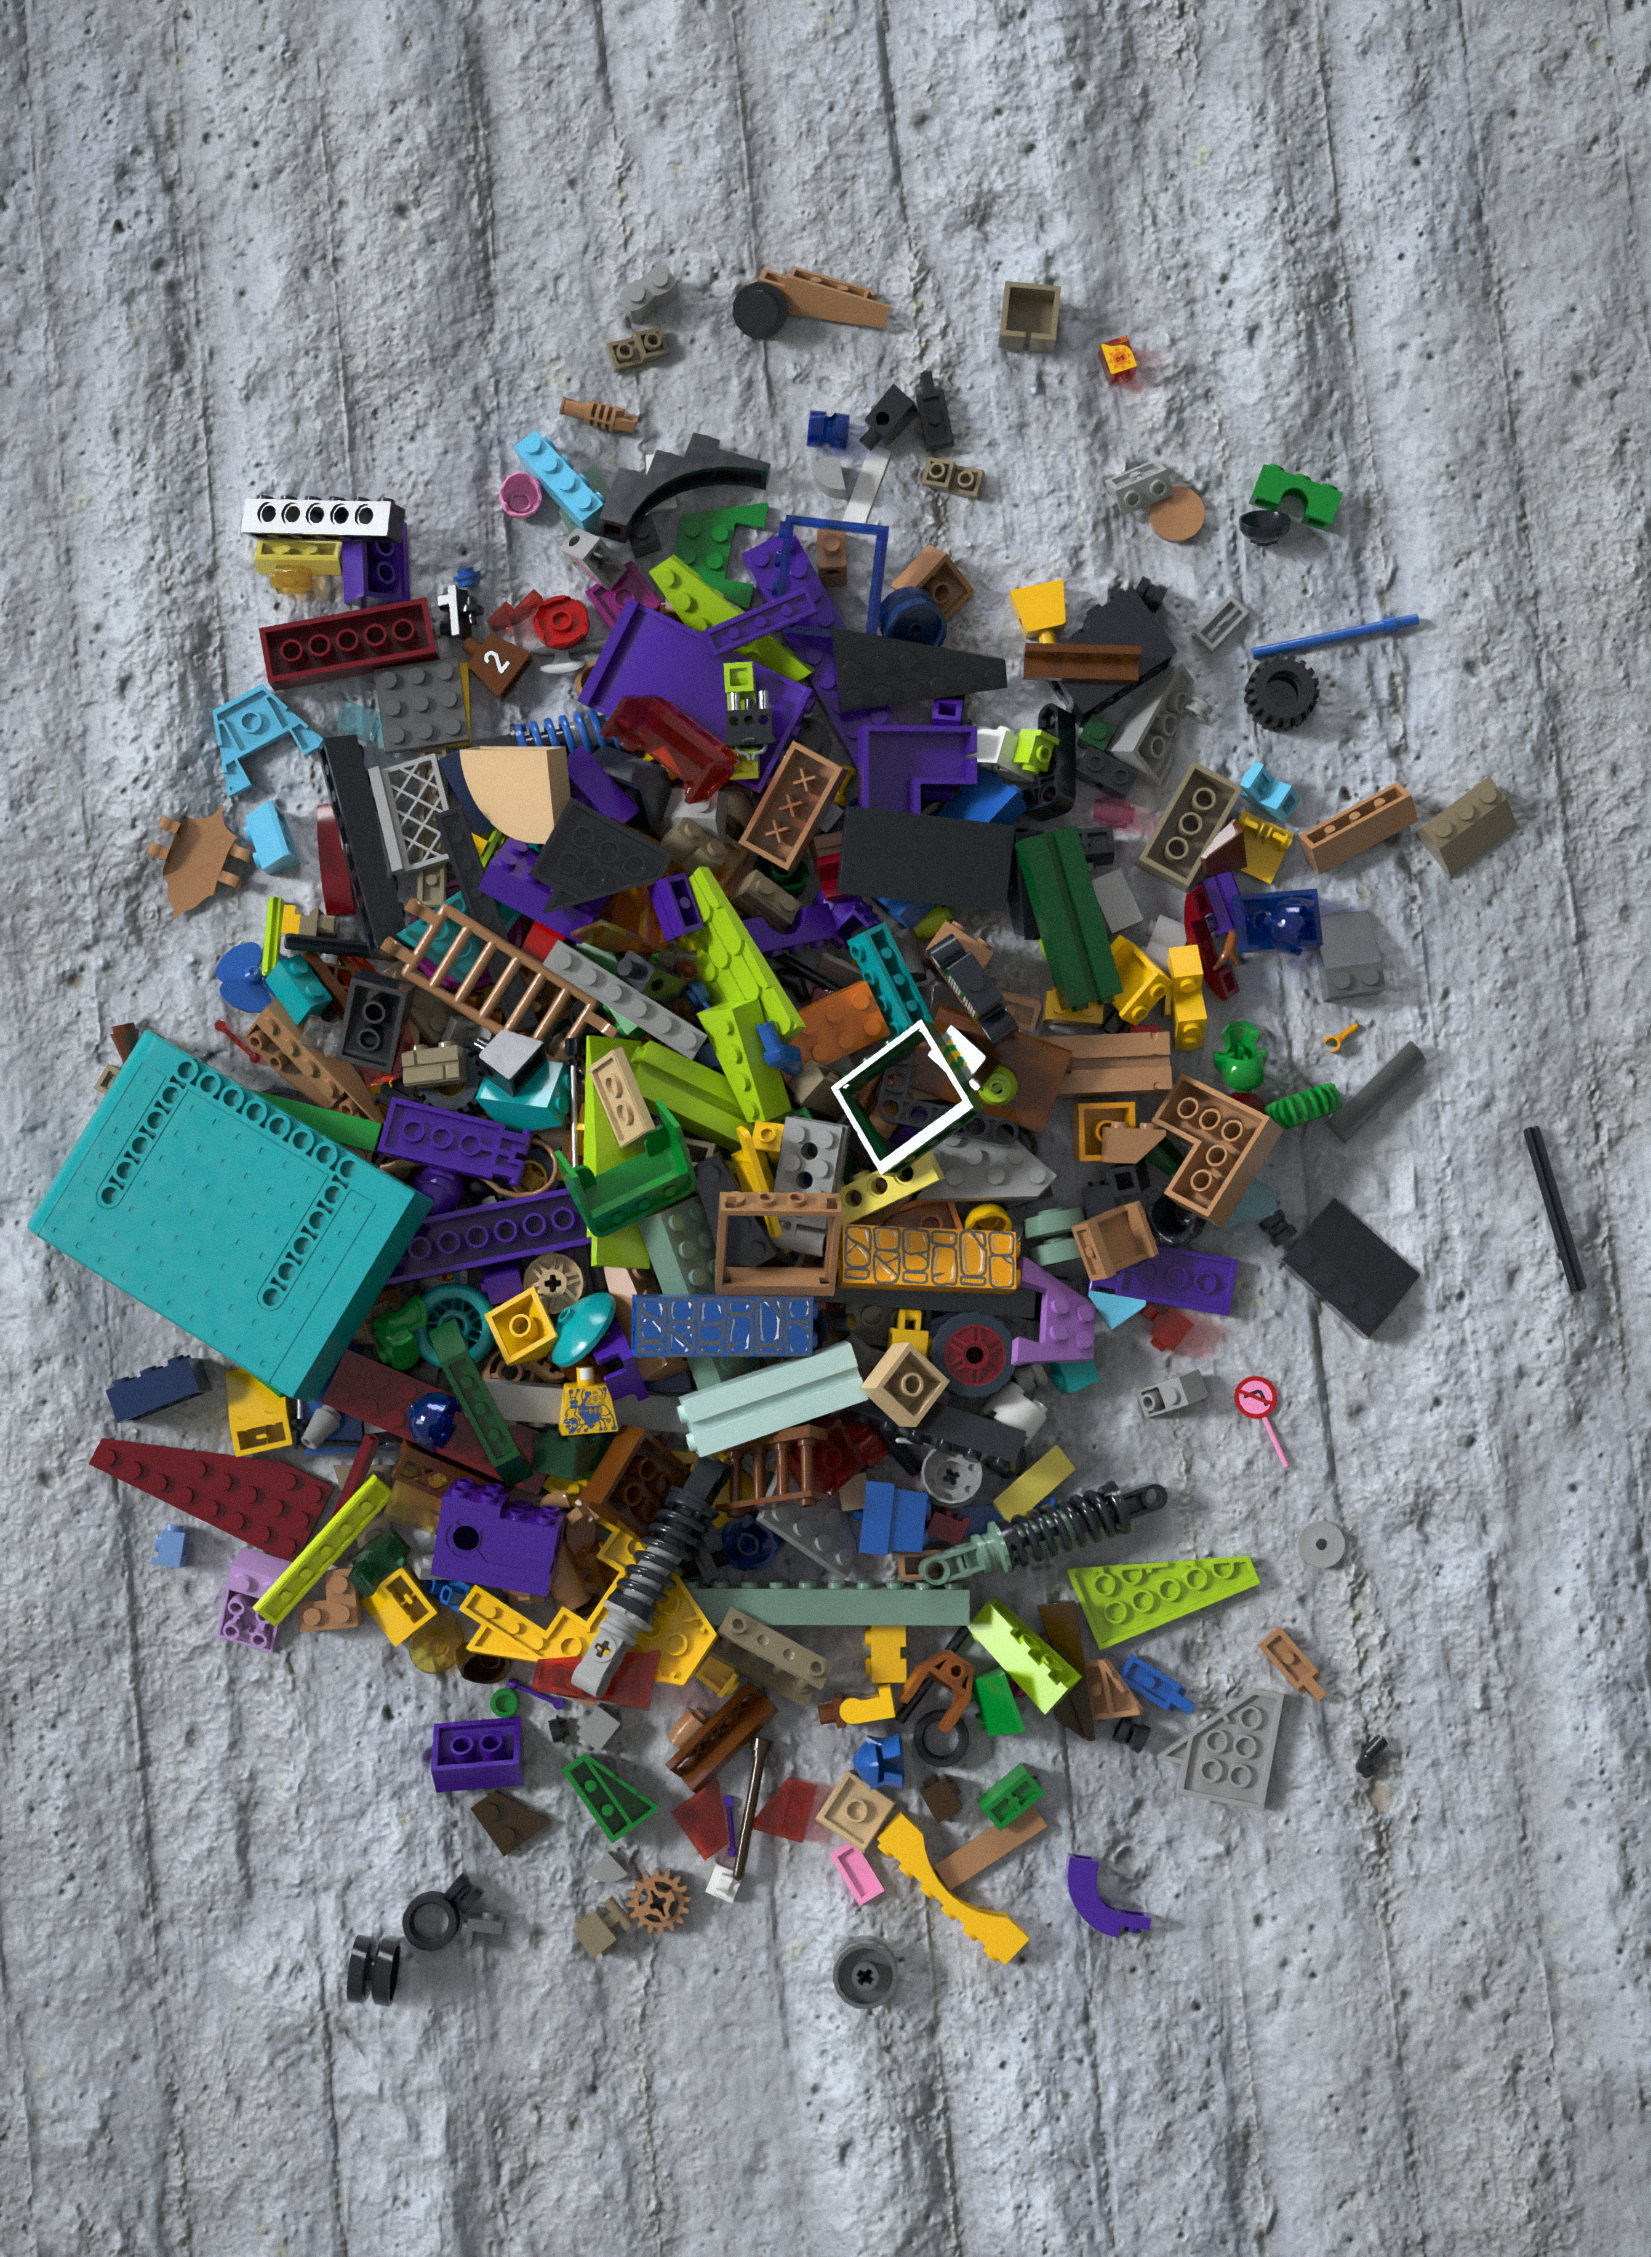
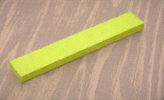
M372 1474L252 1608L276 1628L390 1501L395 1493Z

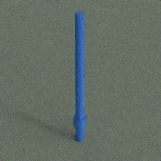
M1418 614L1398 618L1393 615L1384 617L1379 622L1251 648V654L1253 659L1381 632L1385 634L1395 633L1400 628L1419 625Z

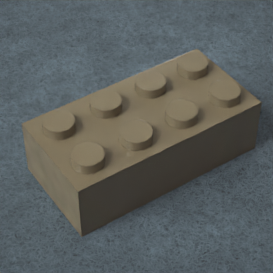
M1192 761L1135 866L1185 892L1201 865L1202 854L1218 835L1243 787Z

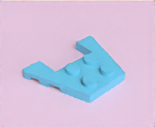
M263 684L212 711L218 746L221 752L222 769L225 775L226 792L231 799L253 787L240 763L242 759L290 733L305 758L317 752V748L323 740Z

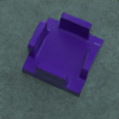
M618 1320L610 1323L608 1327L610 1334L602 1337L592 1349L597 1364L607 1361L612 1363L616 1360H620L623 1364V1369L604 1376L611 1399L615 1401L632 1393L636 1395L638 1402L649 1398L636 1361L631 1354V1349Z

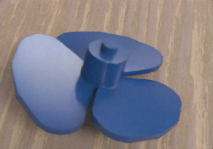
M247 942L233 947L223 955L215 971L217 979L223 982L220 986L221 997L232 1007L247 1013H262L265 1007L272 1003V999L263 987L270 994L276 996L265 981L267 977L262 975L263 958L260 962L262 950L255 942ZM280 954L279 961L284 960V957Z

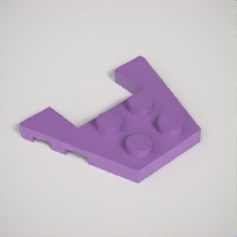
M1023 1257L1018 1260L1017 1269H1020L1021 1273L1019 1286L1042 1293L1039 1343L1022 1337L1014 1339L1012 1341L1011 1365L1021 1366L1027 1363L1042 1365L1048 1362H1056V1364L1084 1363L1092 1360L1094 1357L1096 1306L1028 1258Z

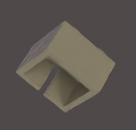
M1005 281L998 347L1023 350L1024 345H1029V351L1053 353L1057 335L1061 286Z

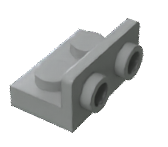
M1156 459L1105 480L1107 491L1116 498L1122 515L1129 514L1173 495L1168 470Z

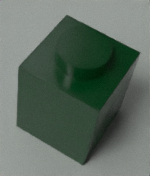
M1092 713L1078 738L1076 746L1086 751L1088 746L1091 745L1105 752L1116 732L1117 726Z

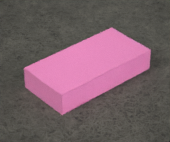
M846 1842L829 1853L859 1906L885 1891L864 1853Z

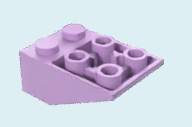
M243 1547L231 1564L217 1637L272 1653L282 1621L275 1628L252 1607L293 1562Z

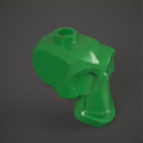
M1245 1020L1228 1022L1221 1031V1039L1225 1050L1212 1053L1216 1070L1222 1074L1226 1084L1238 1093H1249L1252 1089L1261 1086L1264 1078V1065L1269 1055L1268 1049L1256 1048L1259 1031Z
M419 1295L411 1297L396 1313L392 1309H388L372 1321V1326L375 1329L374 1338L379 1346L375 1352L383 1365L388 1363L394 1370L405 1371L411 1368L420 1358V1347L416 1342L413 1332L427 1324L426 1305L420 1300Z

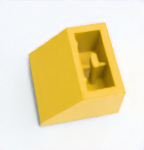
M408 1565L400 1567L360 1601L395 1647L442 1611L432 1596L423 1590L424 1586Z

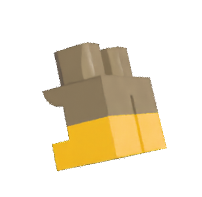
M284 905L281 933L284 936L288 933L339 939L340 921H337L335 916L325 915L319 908L313 909L310 915H304L297 906Z

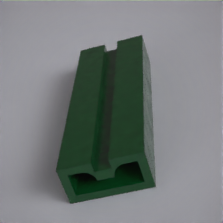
M1076 825L1051 833L1025 838L1015 843L1061 1010L1071 1008L1072 1013L1089 1009L1088 1003L1097 1001L1099 1006L1114 1002V996L1123 993Z

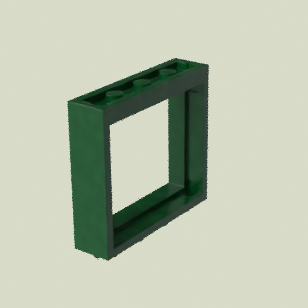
M920 1020L914 1025L909 1024L903 1034L886 1041L883 1044V1049L876 1054L865 1057L860 1062L861 1065L844 1073L842 1075L843 1078L831 1087L881 1175L890 1177L898 1175L985 1111L934 1023ZM927 1040L963 1101L890 1154L855 1092Z

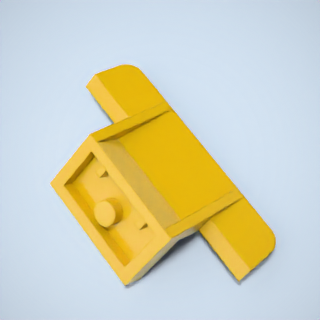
M743 1126L737 1127L736 1131L742 1149L732 1154L731 1157L742 1191H767L773 1193L775 1182L765 1152L755 1150L748 1129ZM764 1216L771 1238L782 1236L777 1216Z

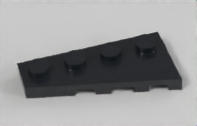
M720 1152L693 1166L698 1190L715 1245L717 1244L720 1192H743ZM729 1215L725 1267H756L777 1256L779 1252L758 1216Z

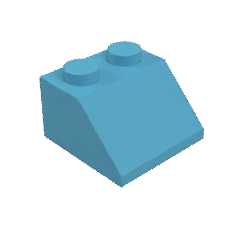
M272 800L264 803L245 817L248 825L244 826L248 841L250 843L254 842L256 852L253 853V858L258 869L262 868L267 875L300 865L284 812Z

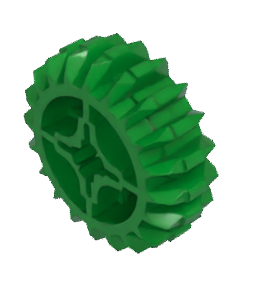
M1327 1083L1268 1104L1264 1108V1113L1273 1119L1284 1131L1340 1110L1343 1106L1342 1098L1335 1084Z

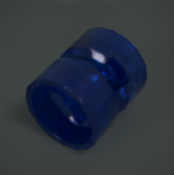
M811 410L807 447L823 448L825 445H828L831 450L846 451L850 414L834 413L832 416H828L826 411Z

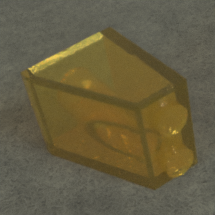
M407 1461L401 1474L410 1478L422 1473L419 1464L412 1461ZM424 1467L425 1471L431 1470L429 1468ZM440 1473L427 1477L431 1487L439 1488L448 1484L445 1475ZM424 1479L418 1480L419 1482L426 1484ZM395 1480L382 1519L437 1535L442 1499Z

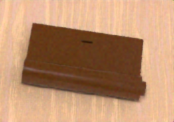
M940 1004L934 1025L941 1036L944 1035L951 1025L968 1031L1001 1061L1000 1066L1009 1069L1017 1079L1016 1095L1005 1105H990L979 1094H976L985 1109L983 1113L1012 1120L1018 1126L1043 1134L1065 1073L1071 1074L1076 1058L1071 1056L1072 1050L1019 1031L993 1049L968 1013ZM927 1041L911 1087L959 1104L963 1100L947 1073L928 1056L932 1048Z

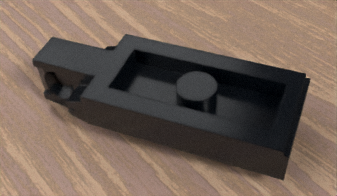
M931 371L921 372V389H916V402L926 452L954 447L944 389H941V385L934 386Z

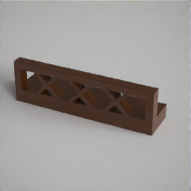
M1025 643L1023 651V680L1138 683L1139 659L1142 646Z
M315 952L304 953L302 957L332 998L329 1003L330 1007L343 1022L349 987L343 986L338 982L337 974L339 971L348 973L352 977L358 971L346 956L335 955L334 964L323 962Z
M404 1439L399 1447L402 1455L391 1474L393 1479L442 1499L445 1491L451 1485L450 1478L454 1480L470 1478L476 1484L482 1485L497 1483L503 1485L504 1489L511 1490L502 1480L407 1439ZM410 1460L419 1464L422 1473L409 1477L401 1472L407 1461ZM424 1467L429 1468L431 1470L425 1471ZM440 1473L445 1475L448 1484L434 1488L429 1485L427 1477Z
M747 1681L665 1765L670 1771L681 1777L692 1792L698 1794L780 1710L762 1690L750 1681ZM751 1692L753 1693L746 1701L742 1702ZM730 1716L725 1722L722 1723V1721L726 1717ZM689 1758L681 1767H679V1765L685 1759Z

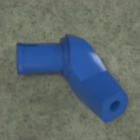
M773 1020L756 1026L755 1028L766 1050L763 1056L766 1063L772 1068L783 1070L790 1076L801 1073L803 1064L800 1048L793 1045L786 1046L781 1043Z

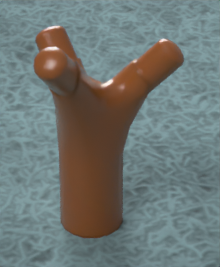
M1229 930L1221 956L1211 968L1213 972H1216L1229 958L1235 967L1240 966L1236 956V946L1240 936L1239 931Z

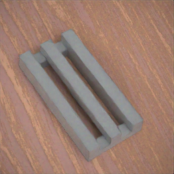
M1230 593L1191 636L1197 639L1202 647L1205 646L1212 655L1251 612ZM1230 603L1233 604L1234 607L1204 637L1201 633ZM1240 611L1242 614L1212 644L1210 642L1212 637Z

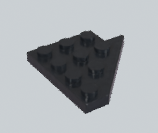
M570 797L528 875L554 889L542 910L544 913H549L661 880L674 854Z

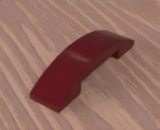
M331 804L317 805L318 852L326 915L342 916L356 914L354 892Z
M1203 884L1186 894L1184 905L1185 933L1188 946L1198 945L1203 979L1211 990L1222 1001H1225L1239 992L1240 989L1231 964L1221 966L1216 972H1213L1211 969L1219 958L1205 916L1213 912Z

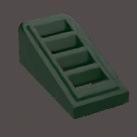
M1166 1136L1142 1157L1172 1179L1185 1160L1184 1156Z

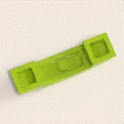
M753 662L724 663L728 711H730L731 692H734V694L735 692L740 693V710H745V699H754L755 709H758ZM754 719L748 720L747 725L753 724ZM739 720L733 722V726L739 724ZM760 747L739 749L748 752L752 758L753 753L760 750ZM735 749L728 751L730 780L759 778L760 755L756 756L755 761H748L746 756L739 755Z

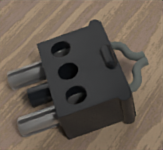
M764 690V701L763 691L758 692L759 709H755L754 699H745V710H740V693L735 692L734 694V692H731L730 711H725L726 739L724 744L729 749H735L739 755L746 756L748 761H755L756 756L763 754L767 747L778 745V741L775 738L774 711L772 708H769V692L767 690ZM768 718V722L766 724H761V721L763 719ZM754 719L753 724L747 725L748 720ZM735 720H739L737 726H733ZM763 747L761 750L754 752L752 758L748 752L739 749Z

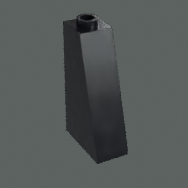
M1015 828L1007 892L1014 934L1024 936V940H1038L1041 937L1015 843L1044 833L1043 830Z

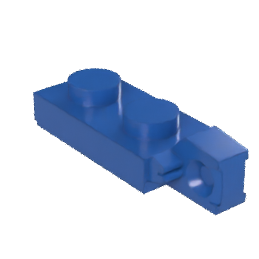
M1132 1653L1119 1672L1127 1686L1166 1711L1168 1709L1174 1712L1175 1708L1178 1707L1190 1715L1196 1706L1195 1703L1183 1696L1186 1689L1181 1687V1684Z

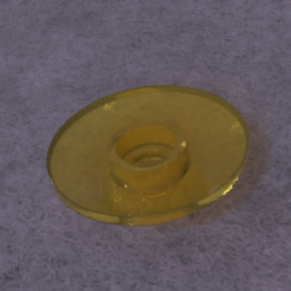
M434 1617L428 1620L411 1637L409 1655L412 1663L419 1670L428 1674L441 1673L451 1668L456 1663V1649L464 1643V1635L460 1626L447 1617ZM436 1638L435 1643L429 1646L431 1641Z

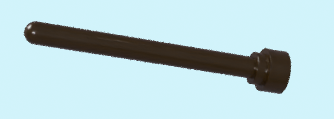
M753 1737L750 1742L749 1749H752L751 1755L754 1758L732 1874L736 1881L742 1880L745 1874L765 1758H768L769 1753L773 1752L774 1741Z

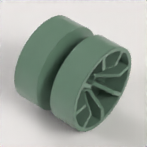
M1065 1207L1038 1212V1216L1023 1220L1026 1239H1043L1044 1244L1032 1247L1029 1250L1031 1261L1039 1267L1082 1259L1075 1237L1071 1236V1227L1085 1221L1082 1207L1068 1210Z

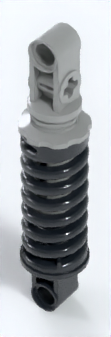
M711 1455L699 1457L682 1489L675 1486L670 1487L669 1494L665 1499V1505L668 1509H660L657 1512V1519L660 1523L654 1522L649 1526V1532L652 1536L642 1538L641 1546L644 1550H637L633 1553V1560L636 1564H628L625 1567V1574L628 1578H620L616 1582L617 1587L614 1592L609 1594L607 1600L602 1604L609 1611L608 1616H606L605 1621L599 1623L598 1627L600 1630L591 1643L583 1660L576 1667L571 1678L572 1685L596 1698L602 1697L629 1648L635 1647L638 1634L641 1631L652 1632L654 1617L660 1616V1610L654 1606L657 1601L663 1604L668 1602V1596L662 1592L665 1587L671 1590L676 1588V1582L671 1580L673 1573L682 1576L685 1570L679 1566L680 1561L683 1559L686 1562H690L693 1558L692 1554L683 1550L685 1544H688L693 1548H699L701 1545L700 1541L691 1536L693 1530L703 1535L707 1534L709 1531L707 1526L720 1515L712 1505L730 1478L732 1467L729 1464ZM605 1650H607V1651H610V1650H611V1652H610L609 1655L603 1654V1652H604Z

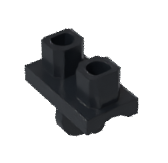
M457 585L448 586V592L437 596L439 609L443 612L450 611V619L440 622V634L446 638H458L466 641L469 636H472L471 626L477 625L476 617L484 614V607L475 605V597L469 596V591L459 589Z

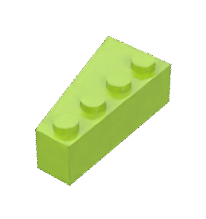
M759 998L724 1002L698 1012L697 1015L708 1035V1039L747 1122H765L792 1110L780 1070L770 1067L763 1058L766 1050L755 1028L766 1023Z
M997 1596L988 1601L970 1622V1626H967L971 1631L972 1637L990 1652L1045 1715L1058 1705L1082 1678L1076 1670Z

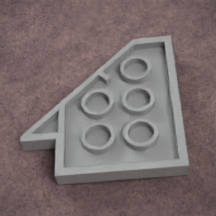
M973 1120L968 1124V1129L972 1134L979 1135L984 1132L985 1126L981 1121ZM999 1127L997 1129V1136L1001 1140L1008 1141L1013 1137L1004 1128ZM948 1137L932 1149L945 1179L924 1188L916 1200L919 1202L1034 1200L1056 1180L1057 1175L1017 1140L1012 1146L998 1147Z
M1252 1688L1159 1752L1157 1760L1180 1764L1176 1794L1263 1811L1284 1694Z

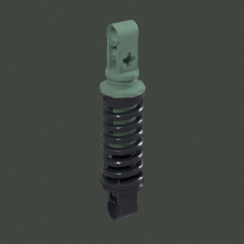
M1111 1480L1100 1486L1097 1492L1090 1489L1085 1491L1082 1497L1077 1494L1072 1495L1068 1502L1060 1499L1055 1502L1054 1507L1049 1504L1041 1506L1039 1512L1035 1509L1028 1510L1025 1517L1021 1514H1016L1012 1516L1010 1522L1005 1519L988 1522L987 1533L980 1536L978 1534L972 1535L971 1542L959 1544L943 1552L925 1557L919 1564L918 1572L924 1581L933 1585H941L955 1579L965 1578L979 1571L983 1575H987L996 1568H1000L1004 1575H1009L1015 1570L1017 1565L1023 1568L1029 1565L1028 1557L1030 1556L1033 1557L1035 1562L1039 1563L1043 1561V1552L1047 1551L1050 1557H1056L1058 1555L1057 1547L1059 1546L1066 1553L1072 1551V1542L1074 1541L1080 1548L1086 1547V1532H1088L1094 1543L1101 1541V1527H1103L1106 1536L1109 1538L1117 1534H1129L1131 1532V1519L1160 1510L1166 1505L1168 1500L1167 1491L1161 1485L1154 1483H1142L1120 1491L1117 1484ZM1150 1489H1154L1156 1492V1499L1152 1504H1148L1146 1501V1494ZM937 1562L940 1565V1573L937 1577L930 1578L928 1568L931 1564Z

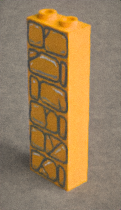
M843 1224L840 1230L838 1251V1288L1010 1295L1016 1290V1287H1019L1021 1281L1020 1269H1016V1258L1020 1256V1241L1016 1240V1232Z

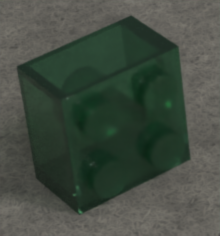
M547 1429V1433L535 1434L532 1469L571 1481L591 1479L613 1440L607 1439L604 1433L562 1436L559 1429Z

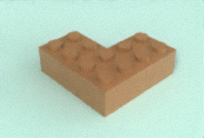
M1181 1073L1174 1083L1172 1090L1169 1091L1151 1120L1152 1123L1157 1124L1159 1129L1166 1130L1167 1135L1192 1147L1164 1194L1177 1205L1223 1229L1282 1134L1283 1129L1269 1116Z

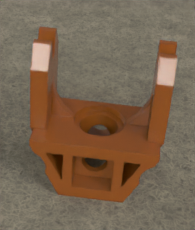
M940 1650L925 1661L916 1664L915 1669L902 1687L897 1700L907 1704L923 1680L930 1677L954 1696L952 1704L938 1727L943 1733H948L971 1700L974 1666L951 1650Z

